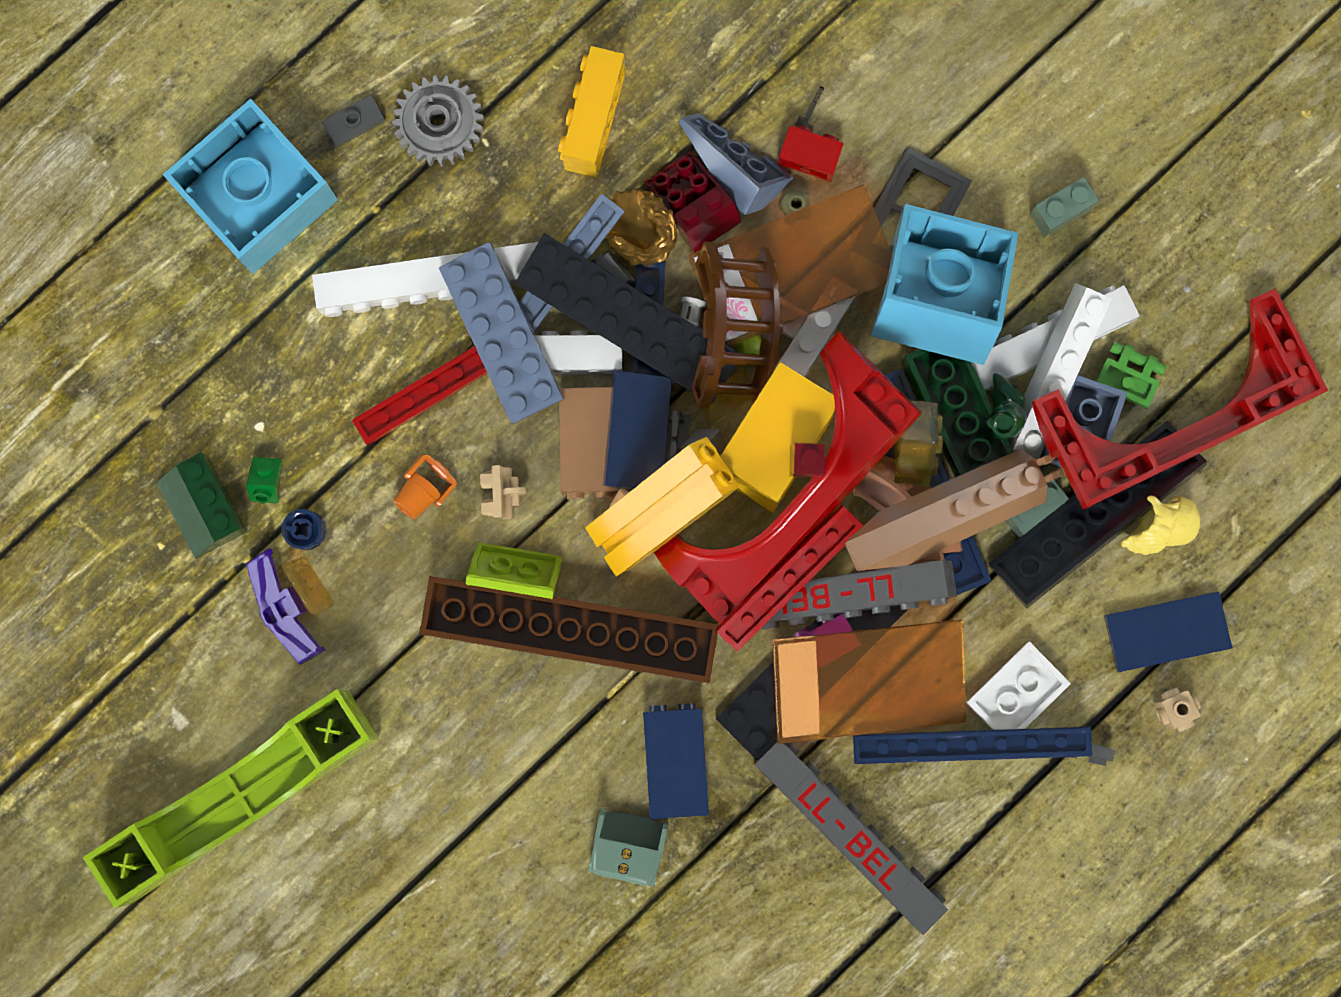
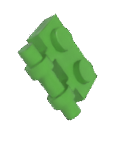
M1114 341L1109 351L1118 355V360L1116 362L1107 357L1097 376L1096 382L1127 392L1125 400L1144 409L1149 408L1160 381L1151 378L1150 375L1152 371L1163 375L1167 365L1157 361L1158 358L1150 354L1146 356L1133 350L1134 347L1129 344L1122 345ZM1128 360L1142 366L1141 373L1127 367Z

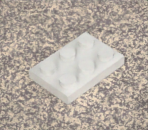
M1029 641L966 703L992 730L1025 729L1071 683Z

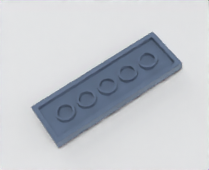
M488 242L438 267L511 424L524 420L564 400L562 391L493 244Z

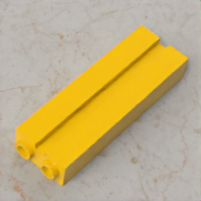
M706 436L684 448L585 527L597 547L603 546L607 552L604 559L615 576H618L638 565L740 486L721 459L714 445Z

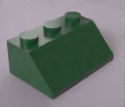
M202 452L174 466L157 482L195 559L247 533L209 456Z

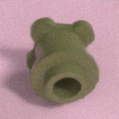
M791 191L779 203V208L785 215L784 221L788 226H793L800 220L807 221L811 217V210H809L810 200L803 192ZM796 203L800 205V208L795 209L791 205Z

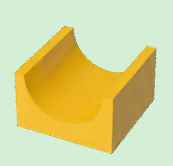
M780 362L720 456L740 486L735 491L773 514L796 478L790 476V446L794 443L817 444L834 418V395Z

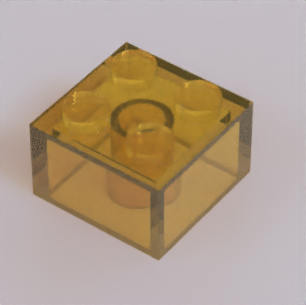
M911 401L922 414L894 444V482L929 486L931 475H936L938 470V457H935V455L942 451L943 436L938 435L942 429V416L937 415V403Z

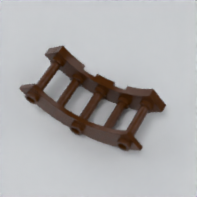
M704 241L695 265L700 278L702 295H708L709 310L704 311L703 337L708 338L706 355H700L691 390L698 408H709L713 397L717 396V394L749 395L754 403L775 371L779 337L783 332V323L780 320L778 282L775 272L776 262L772 259L768 247L762 246L757 260L723 258L722 255H719L715 242ZM723 270L754 272L759 288L729 286L725 282ZM727 298L761 300L762 321L729 319L727 316ZM728 331L761 333L759 354L726 352L724 350L726 333ZM725 364L757 366L751 384L718 382L721 367H724Z

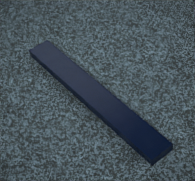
M1091 727L853 735L854 764L1092 756Z

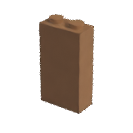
M612 387L560 388L565 398L559 402L560 492L562 495H567L569 500L585 499L584 495L596 494V499H612L613 494H617L619 488L603 486Z

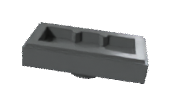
M369 95L321 122L333 144L338 148L386 121L373 97Z

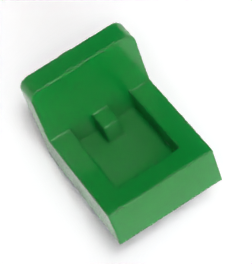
M252 458L246 483L250 501L261 504L278 503L279 494L277 488L283 467L281 459Z

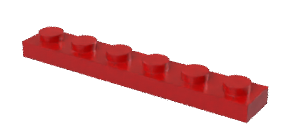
M472 347L352 419L367 446L487 375L488 373L476 347Z
M841 504L715 628L716 632L738 652L845 546L844 543L864 525Z

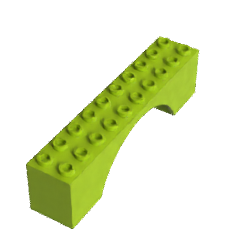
M336 689L286 722L265 743L212 780L160 811L132 824L82 858L114 909L132 904L380 738L349 690Z

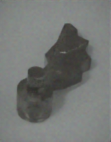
M819 86L805 117L800 115L795 123V127L802 125L813 130L814 126L809 124L808 121L818 105L824 87Z

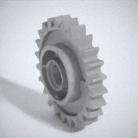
M434 75L431 83L423 77L421 86L413 82L412 87L414 90L412 92L403 90L406 99H397L401 109L393 110L394 115L399 118L392 121V124L395 128H399L394 132L396 138H403L399 143L401 148L409 147L407 150L409 157L417 153L416 159L419 163L427 158L429 166H432L434 161L438 160L440 166L443 167L446 159L454 165L455 156H459L464 160V150L473 152L471 143L480 142L476 133L484 131L483 127L478 124L484 121V116L478 113L482 110L480 103H475L477 100L476 94L468 95L470 91L468 85L460 88L459 79L450 84L448 76H445L443 81L439 82L437 76ZM437 116L446 118L445 122L440 126L431 124L432 120Z

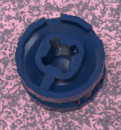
M306 509L294 510L289 513L282 525V536L286 543L293 548L301 550H313L320 546L327 532L323 518L316 512Z

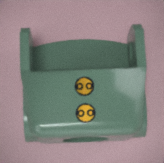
M601 808L588 872L612 879L654 887L669 822L664 821V824H661L643 816L623 812H606V808Z

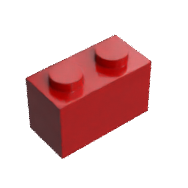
M797 125L796 127L789 126L779 155L778 164L782 167L832 182L844 143L839 142L837 137L830 134H823V136L814 134L810 128L802 125Z

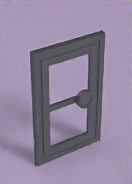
M908 147L905 149L852 248L854 253L887 270L890 269L892 254L873 244L891 209L902 214L904 207L896 204L895 201L912 169L914 168L951 187L938 211L939 213L954 216L972 180Z

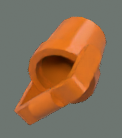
M423 454L404 473L403 476L407 481L393 500V503L405 515L415 520L432 503L438 507L456 487L457 482L449 474L450 471L438 459L434 460L430 455ZM423 461L430 465L429 467L441 479L449 483L441 494L428 480L415 473Z

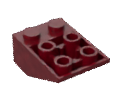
M691 151L644 181L648 190L652 191L656 198H663V203L667 210L673 211L672 215L679 235L694 253L702 248L704 241L713 242L742 222L733 200Z

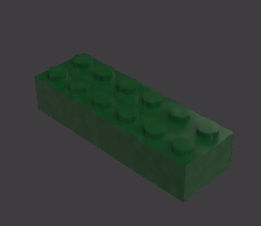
M923 349L904 356L901 363L955 478L1013 453L1007 438H996L992 433V429L987 425V420L990 418L993 407L972 362Z

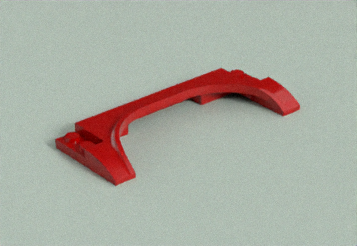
M1276 288L1249 301L1251 337L1249 361L1244 379L1233 398L1216 413L1165 438L1135 445L1120 444L1099 438L1082 428L1074 420L1059 389L1032 402L1035 417L1052 459L1058 458L1083 509L1328 391Z
M840 331L819 353L831 381L836 413L834 435L829 452L825 458V475L820 478L813 477L765 531L744 544L727 549H706L690 544L680 534H677L654 552L673 580L680 587L685 586L719 624L829 517L922 414Z

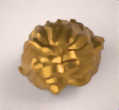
M632 189L631 191L624 190L621 192L616 190L615 194H613V199L610 200L625 212L605 237V240L609 243V249L614 250L620 255L621 261L630 262L631 266L638 264L649 266L654 263L663 262L670 255V251L676 246L679 234L672 215L673 211L667 210L663 203V198H656L652 191Z

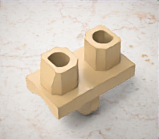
M501 465L492 466V470L480 474V485L482 488L493 489V499L482 500L481 513L482 515L493 516L497 519L513 520V506H519V496L527 495V488L519 487L518 477H512V468L502 467Z

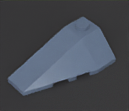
M697 113L680 119L681 127L713 178L733 200L736 209L745 215L762 210L792 181L793 177L767 155L763 159L749 151L751 147L744 141L739 143L727 137L728 132L701 114Z

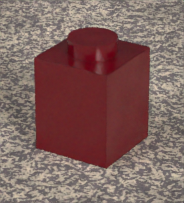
M794 443L790 446V476L820 478L825 475V444Z

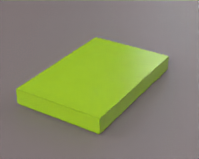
M477 542L466 576V584L553 599L563 557Z

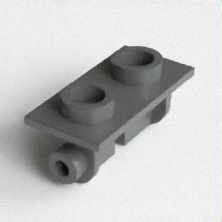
M671 411L668 415L664 464L681 452L680 447L689 438L691 415H683L682 412Z

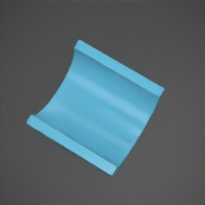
M251 98L163 174L252 274L338 201L327 182Z
M905 204L890 244L889 253L892 254L890 269L871 336L984 365L1003 326L1018 233Z

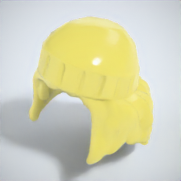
M1148 496L1147 500L1152 503L1153 508L1138 520L1139 525L1130 536L1122 539L1121 546L1127 547L1129 551L1148 555L1158 553L1166 546H1180L1190 543L1197 536L1201 524L1200 513L1196 504L1182 496L1174 497L1166 503H1161L1155 496Z

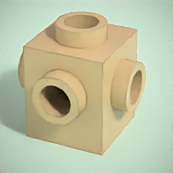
M1177 687L1161 694L1163 699L1154 702L1157 708L1155 710L1156 716L1160 724L1165 726L1166 729L1177 728L1179 732L1195 726L1193 720L1201 717L1198 711L1201 709L1200 703L1195 694H1190L1188 690L1179 691ZM1179 704L1181 705L1184 711L1183 715H1180L1177 712V706Z

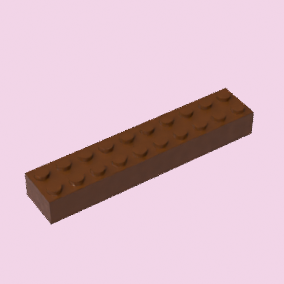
M429 576L419 634L709 684L718 636L715 628L719 624L558 597L550 599L467 585L463 581Z

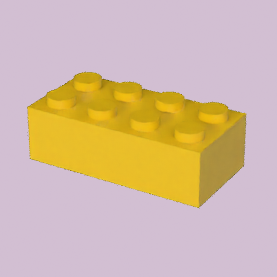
M591 46L589 55L584 54L580 67V71H583L582 81H577L573 92L575 107L568 110L566 125H568L567 136H561L558 152L561 153L560 160H563L565 170L598 178L624 82L626 66L624 54Z

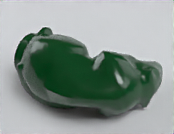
M994 373L992 379L994 385V410L987 420V425L992 429V433L996 438H1011L1017 436L1025 426L1026 413L1023 406L1026 399L1017 390V385H1013L1002 375Z

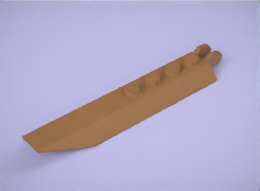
M1019 449L879 511L844 543L857 571L907 566L1045 503L1047 483L1063 476L1064 473L1062 469L1054 470L1043 477L1039 466L1053 462L1056 457L1052 459L1051 455L1048 454L1035 460L1034 457L1024 450Z

